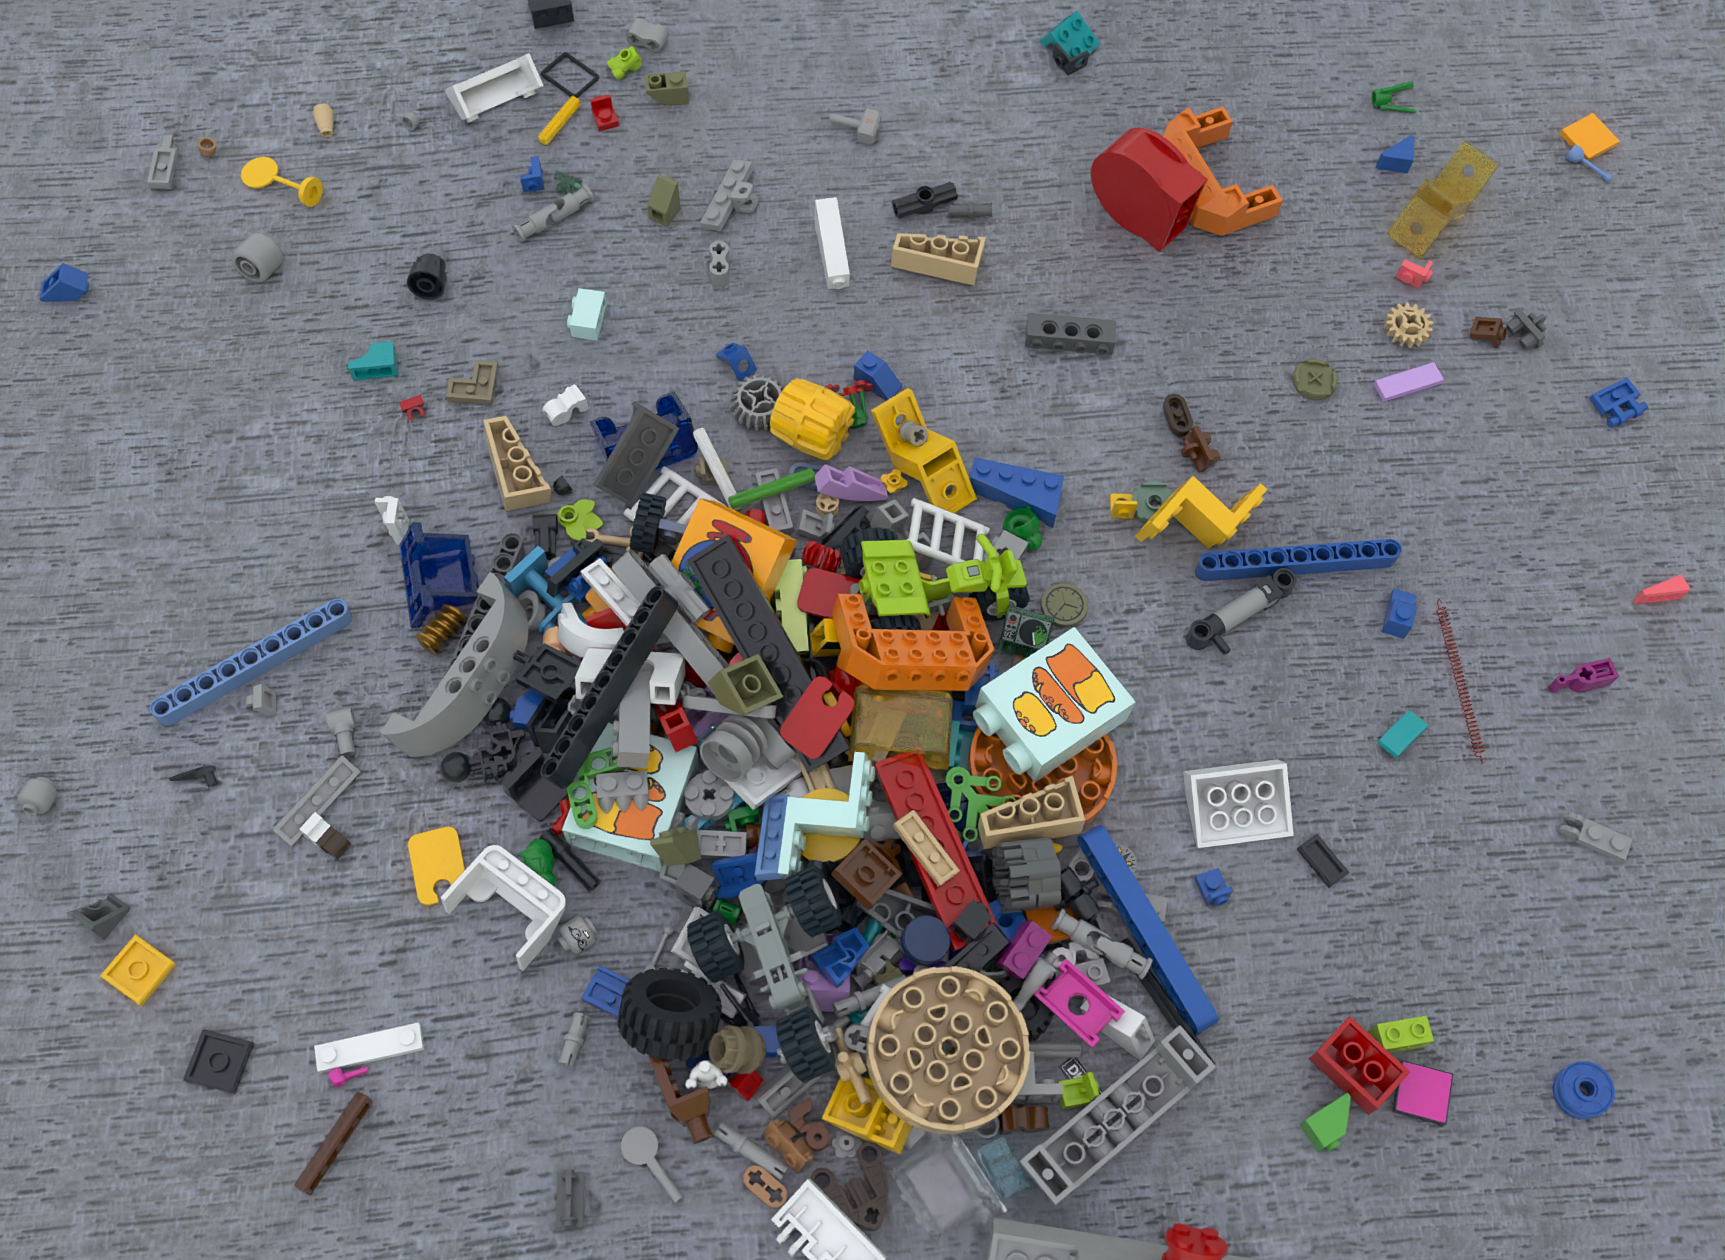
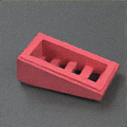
M1678 575L1642 590L1633 601L1635 604L1682 599L1690 591V587L1683 576Z

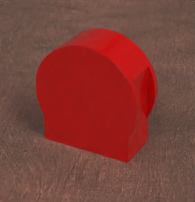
M1146 128L1127 130L1097 156L1091 166L1093 189L1106 212L1120 226L1142 237L1159 252L1186 229L1208 180L1188 163L1183 154L1168 139Z

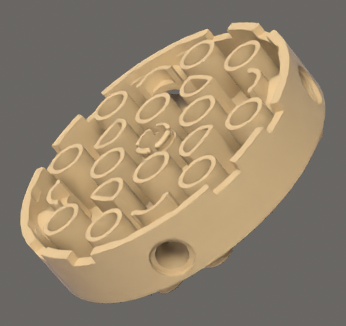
M955 966L924 969L894 986L882 1000L873 1017L866 1043L869 1075L874 1088L885 1105L909 1125L937 1134L969 1132L984 1126L1000 1115L1018 1095L1026 1078L1030 1061L1027 1026L1022 1013L1018 1011L1016 1005L1011 1000V996L987 976L970 969ZM948 1043L952 1045L955 1053L953 1055H945L942 1050V1044Z

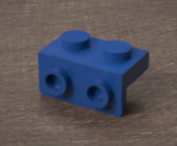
M758 852L719 859L713 862L711 866L720 885L716 893L718 899L736 898L742 890L754 884H760L763 888L765 887L768 880L757 881L755 876Z

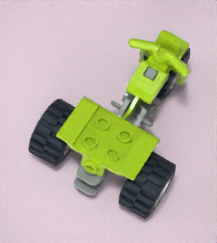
M877 527L860 530L848 536L849 538L845 539L840 546L846 576L860 579L859 583L851 586L850 593L857 594V592H860L862 594L868 616H882L870 622L872 629L922 630L918 618H915L913 615L924 614L926 619L931 617L930 612H940V615L944 616L945 611H948L953 597L966 596L968 598H976L984 621L1008 618L1009 612L1017 614L1027 607L1028 602H1030L1021 561L1014 558L1012 550H1005L998 557L997 551L982 533L977 535V541L988 555L986 561L973 559L954 563L946 568L948 578L936 581L935 576L931 575L932 582L921 578L911 541L898 540L896 533L890 531V529Z

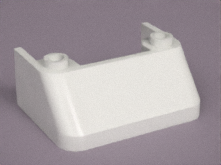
M526 54L471 79L455 84L445 89V92L460 118L471 122L479 118L478 113L520 95L527 98L536 94L534 89L544 85L530 54Z
M491 845L480 853L441 896L445 911L450 914L466 895L476 902H484L496 892L533 921L525 931L527 943L516 954L518 966L524 971L549 942L566 908V900L562 892L501 846Z

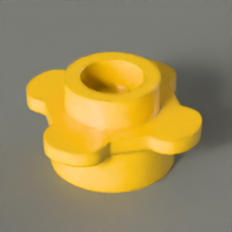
M894 469L891 473L881 476V482L885 483L886 490L889 493H897L907 486V480L903 479L899 469Z

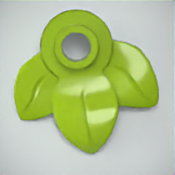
M579 500L573 506L566 505L559 510L557 514L558 522L561 526L566 527V533L571 539L578 541L582 538L586 539L587 529L594 528L599 530L603 526L601 519L592 513L595 507L594 501ZM567 516H573L572 519H565Z

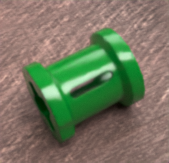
M721 898L717 899L712 913L719 911L731 922L732 926H736L743 908L741 904L736 906Z

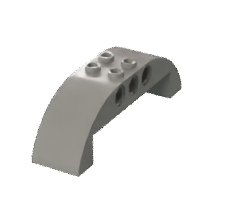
M489 572L476 591L491 606L490 610L417 718L412 721L394 712L380 732L407 756L421 757L437 753L454 745L468 735L487 714L520 663L514 660L513 657L518 650L522 653L525 652L528 640L527 614L517 597L491 572Z
M1178 1026L1146 1057L1042 1145L1040 1143L1019 1162L1056 1206L1151 1126L1214 1070L1216 1066L1181 1026Z

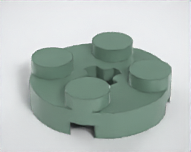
M1148 481L1143 483L1141 487L1135 490L1132 501L1138 502L1135 512L1137 521L1146 523L1174 491L1167 488V485L1163 482ZM1152 499H1155L1156 503H1160V505L1153 507L1149 503H1151Z

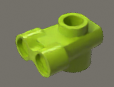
M634 46L622 49L618 56H613L606 61L613 75L618 80L624 77L628 70L637 71L642 64L641 57Z

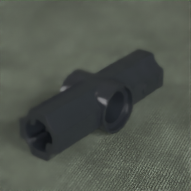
M951 182L932 188L921 186L916 190V193L892 200V207L896 218H902L917 212L928 214L933 210V207L957 200L958 195L954 183Z

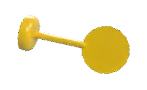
M259 157L249 161L241 171V179L249 188H263L275 180L298 189L300 202L308 207L315 206L322 197L323 184L319 178L310 176L305 178L301 184H297L277 176L279 168L276 162L268 157Z

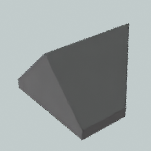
M113 894L107 896V899H100L96 903L69 911L67 914L105 940L129 912L130 907Z

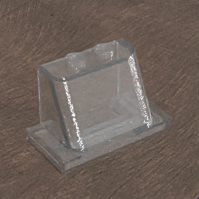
M925 1131L931 1142L889 1171L900 1188V1196L906 1203L910 1204L915 1212V1220L921 1227L925 1228L933 1243L975 1215H978L982 1223L985 1224L1007 1212L958 1134H937Z

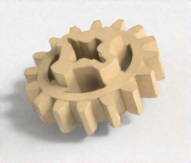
M1406 303L1404 307L1397 304L1396 308H1391L1389 314H1387L1384 329L1388 330L1387 336L1394 337L1393 343L1398 340L1401 347L1404 343H1407L1408 347L1411 348L1414 343L1419 347L1422 342L1425 343L1433 331L1431 327L1434 323L1429 321L1430 314H1424V308L1417 309V304L1413 307H1410L1409 303Z

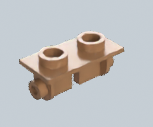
M778 1117L768 1124L763 1132V1136L766 1138L767 1143L781 1154L785 1163L799 1173L804 1165L808 1164L815 1157L812 1154L813 1150L801 1137L793 1143L790 1139L797 1133L785 1119L781 1120Z

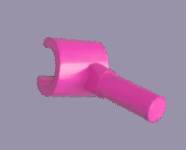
M367 1066L344 1074L342 1069L338 1067L330 1071L328 1076L335 1087H341L349 1079L368 1073Z

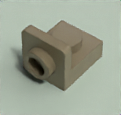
M699 455V463L695 464L696 476L701 477L702 486L717 484L707 462L704 461V456ZM720 459L729 477L727 459Z

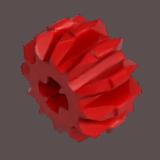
M808 541L802 552L801 560L803 563L821 570L836 573L842 563L839 551L814 541Z

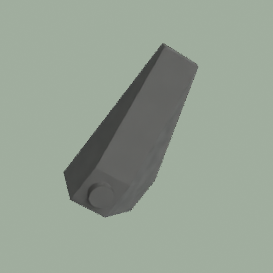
M890 889L869 910L858 900L856 904L857 907L899 938L905 926L914 918L923 915L938 918L932 904ZM949 947L947 954L940 960L941 962H947L951 947Z

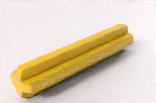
M571 96L538 135L540 143L548 145L579 108L580 100Z

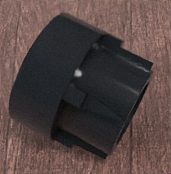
M430 253L417 257L407 278L409 290L417 297L426 300L441 297L447 283L445 261L441 256Z

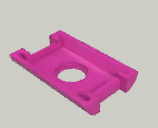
M1065 959L1058 966L1061 974L1047 989L1041 986L1034 995L1093 1048L1100 1041L1097 1035L1112 1019L1117 1022L1125 1011L1068 959ZM1075 995L1085 997L1089 1004L1087 1012L1083 1015L1073 1014L1068 1008V1002L1071 997Z

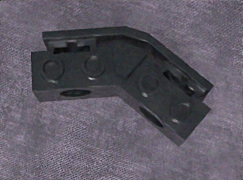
M570 690L558 704L543 698L526 724L534 746L540 747L542 753L551 752L573 716L568 711V703L573 695L576 694L575 691Z

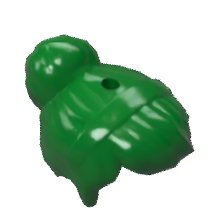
M1030 506L1014 509L1007 514L1003 522V531L1006 530L1029 542L1027 547L1029 551L1037 550L1042 545L1043 538L1039 533V519Z
M534 839L525 851L519 852L518 855L524 859L523 864L552 886H555L557 880L556 876L552 874L555 860L552 847L548 841Z

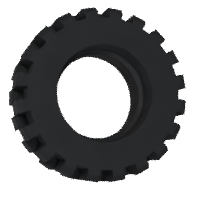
M660 968L659 970L649 969L644 973H638L627 982L623 989L617 1025L623 1039H626L630 1047L637 1048L639 1053L643 1055L645 1053L649 1054L654 1059L664 1058L665 1061H673L674 1059L685 1061L689 1057L696 1058L709 1049L711 1038L718 1030L722 1012V1001L711 984L708 985L705 979L702 977L697 978L691 972L685 973L675 968L674 970H667V968Z

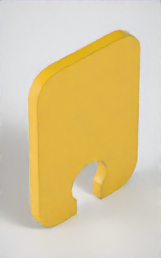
M443 827L413 835L408 841L417 896L419 901L425 906L439 904L438 896L434 892V887L439 881L445 880L452 885L465 871L459 836L452 827Z

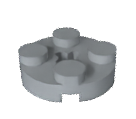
M706 770L693 777L684 790L688 811L700 820H704V818L721 819L733 807V789L723 779L711 772V770ZM706 792H714V800L709 798L704 800L703 798Z

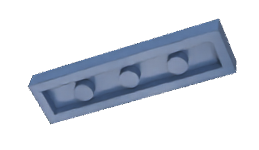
M789 794L775 795L764 802L755 869L757 881L782 879L778 874Z

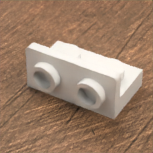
M392 496L375 498V504L383 517V524L389 530V535L393 537L396 545H406L409 518L399 499Z

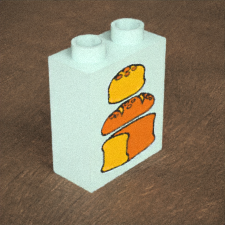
M1073 627L981 687L975 706L977 709L973 711V716L983 733L987 736L996 733L1007 748L1003 750V755L1010 768L1018 775L1026 771L1035 783L1125 722L1135 701L1077 629Z
M612 723L607 724L591 753L613 747V741H617V736L613 735ZM666 732L663 738L650 734V754L647 768L631 767L620 771L647 770L649 799L644 810L640 811L635 806L633 799H631V804L627 811L622 812L618 808L616 800H614L608 814L604 813L597 799L596 778L590 779L588 781L598 815L597 823L590 829L578 827L570 807L562 829L566 842L575 848L661 872L663 860L650 845V840L659 837V832L671 830L675 814L678 812L683 813L686 805L684 790L688 782L696 776L699 767L697 747L691 745L676 753ZM610 755L608 756L610 766H613L612 756ZM597 758L591 765L594 769L600 770L605 766L606 762L601 758ZM577 788L574 798H584L587 790ZM580 806L583 814L581 818L584 819V822L589 821V816L591 815L587 813L586 806Z

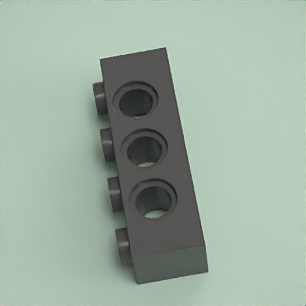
M1028 313L1025 347L1112 355L1115 346L1116 321Z

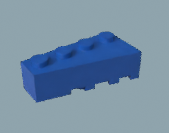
M974 457L970 482L976 494L994 502L997 500L1011 510L1030 506L1039 520L1046 522L1045 525L1053 528L1064 480L1063 475Z

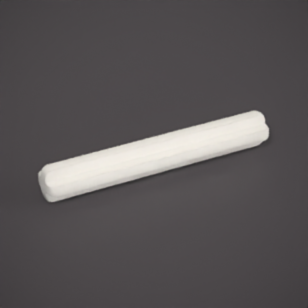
M699 428L693 432V436L729 508H731L728 497L737 493L705 429ZM742 507L733 510L738 511L742 509Z

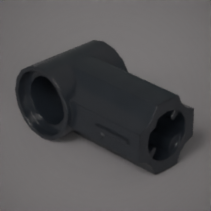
M557 514L533 515L532 525L535 536V548L537 546L541 547L545 551L546 559L551 560L556 557Z

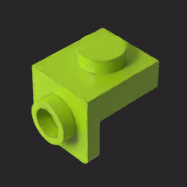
M1087 1072L1079 1078L1057 1082L1062 1083L1063 1095L1059 1099L1062 1110L1089 1105L1099 1096V1084L1094 1079L1092 1072Z

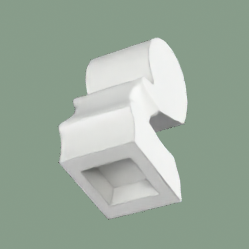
M574 384L567 387L564 393L558 394L556 399L548 401L543 406L542 411L549 418L553 426H558L570 420L572 410L575 407L580 412L589 410L586 398Z
M1087 937L1088 944L1094 947L1092 937ZM1073 941L1069 943L1067 948L1060 947L1053 951L1058 956L1053 966L1055 970H1058V966L1065 959H1068L1075 965L1077 954L1083 955L1085 962L1099 959L1100 957L1098 954Z

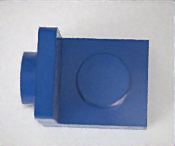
M539 156L530 157L529 175L520 176L523 192L544 190Z
M1219 868L1196 875L1194 878L1206 906L1213 903L1215 906H1219L1229 901L1233 889L1231 886L1227 887Z

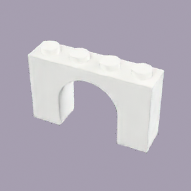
M587 649L575 676L576 699L584 698L613 649ZM651 652L639 671L651 672L649 682L650 703L675 705L685 678V658L679 653Z

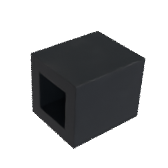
M973 899L948 928L968 945L993 916L988 913L989 910L984 904Z

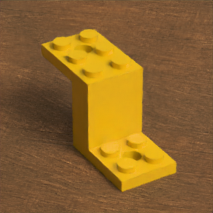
M905 389L871 410L893 467L921 481L929 504L955 513L977 499L955 441L927 429L911 389ZM902 414V422L899 425H896L895 421L897 416ZM906 421H912L917 426H924L927 429V441L922 445L916 446L910 441L903 440L899 435L901 425ZM949 485H952L953 489L951 493L946 496V488Z
M1192 476L1169 496L1135 537L1140 542L1146 538L1152 539L1158 532H1162L1167 527L1171 517H1175L1208 549L1215 544L1220 546L1226 539H1230L1236 533V527L1239 523L1242 524L1251 515L1249 513L1251 509H1255L1264 500L1262 495L1267 488L1261 483L1243 495L1229 510Z

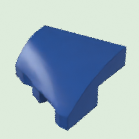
M855 927L834 937L832 945L811 954V961L825 979L835 988H838L869 950V945Z

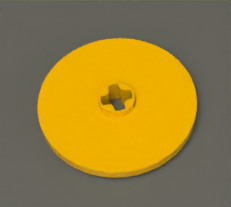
M832 788L817 789L802 797L849 802V795ZM804 833L803 836H806L805 851H801V855L808 860H819L822 862L830 860L837 862L847 857L857 847L861 838Z

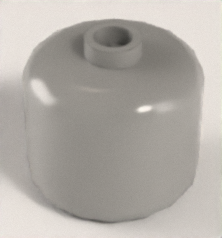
M261 233L249 234L232 253V262L235 268L245 278L254 282L266 281L283 261V254L277 243Z

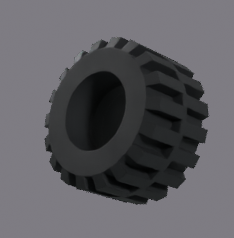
M1008 975L1007 979H1002L998 985L1011 997L1018 996L1026 977L1024 979H1014ZM1033 994L1029 1000L1033 1003L1036 1014L1032 1019L1025 1021L1029 1034L1028 1041L1031 1039L1035 1041L1041 1034H1044L1054 1015V1012Z

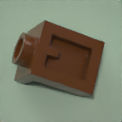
M1475 317L1469 334L1471 339L1493 341L1494 348H1499L1501 341H1504L1506 338V328L1503 327L1502 318Z

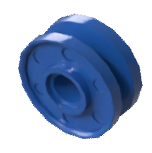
M1577 1061L1568 1065L1556 1075L1552 1086L1553 1096L1559 1108L1568 1116L1578 1120H1590L1606 1112L1613 1104L1615 1097L1614 1082L1608 1072L1600 1065L1590 1061ZM1580 1085L1584 1086L1587 1089L1588 1096H1585L1581 1093L1579 1089Z

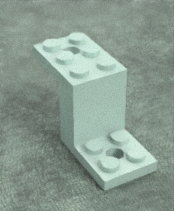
M865 752L854 753L849 802L788 797L778 874L783 879L803 870V861H800L801 851H805L806 836H803L804 833L863 838L864 831H868L869 816H866L867 806H871L872 791H869L870 782L874 781L875 767L872 766Z

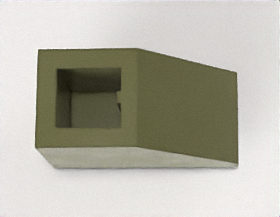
M686 71L644 75L647 95L668 106L689 104Z
M659 174L648 202L649 219L668 227L681 209L678 182L673 178Z
M686 826L675 827L668 831L659 832V837L650 840V845L667 866L689 864L701 859L696 829L687 830Z

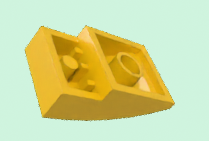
M840 1077L822 1119L861 1139L874 1142L882 1148L901 1154L912 1126L896 1116L885 1105L874 1088L871 1079L862 1077L871 1098L869 1103L862 1105L852 1080L843 1082Z

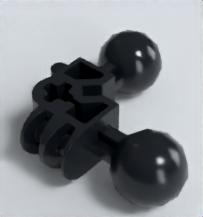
M497 697L483 718V721L491 726L493 732L489 733L493 750L487 746L479 747V755L467 757L461 752L447 754L442 760L440 767L442 776L446 780L460 783L466 780L472 771L482 770L485 784H487L488 777H494L495 781L499 782L500 775L506 774L516 767L518 746L526 734L523 729L510 731V728L507 729L512 708L506 700ZM503 755H508V759L503 760Z

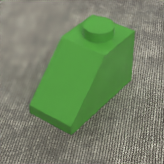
M1348 1093L1299 1124L1318 1152L1323 1148H1326L1329 1152L1341 1144L1339 1138L1346 1134L1351 1100V1096Z

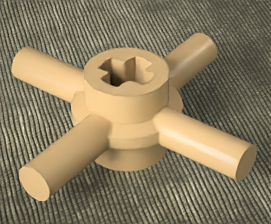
M836 1028L839 1039L835 1042L840 1051L838 1054L839 1065L836 1066L837 1071L843 1082L852 1080L861 1104H867L871 1101V1098L861 1076L868 1071L861 1052L856 1050L851 1052L845 1043L842 1029Z

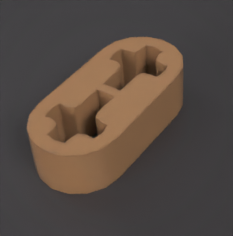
M754 1165L746 1169L743 1180L750 1192L771 1209H780L786 1204L788 1193L778 1180L760 1166ZM758 1172L761 1173L760 1180L765 1184L762 1188L758 1183L751 1185L749 1174L753 1173L756 1175ZM769 1187L774 1192L781 1190L780 1196L782 1201L775 1200L773 1203L770 1202L771 1195L766 1189Z

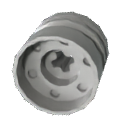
M731 714L701 744L700 754L711 772L726 781L737 782L745 776L752 765L766 752L767 740L761 729L750 719L741 715Z

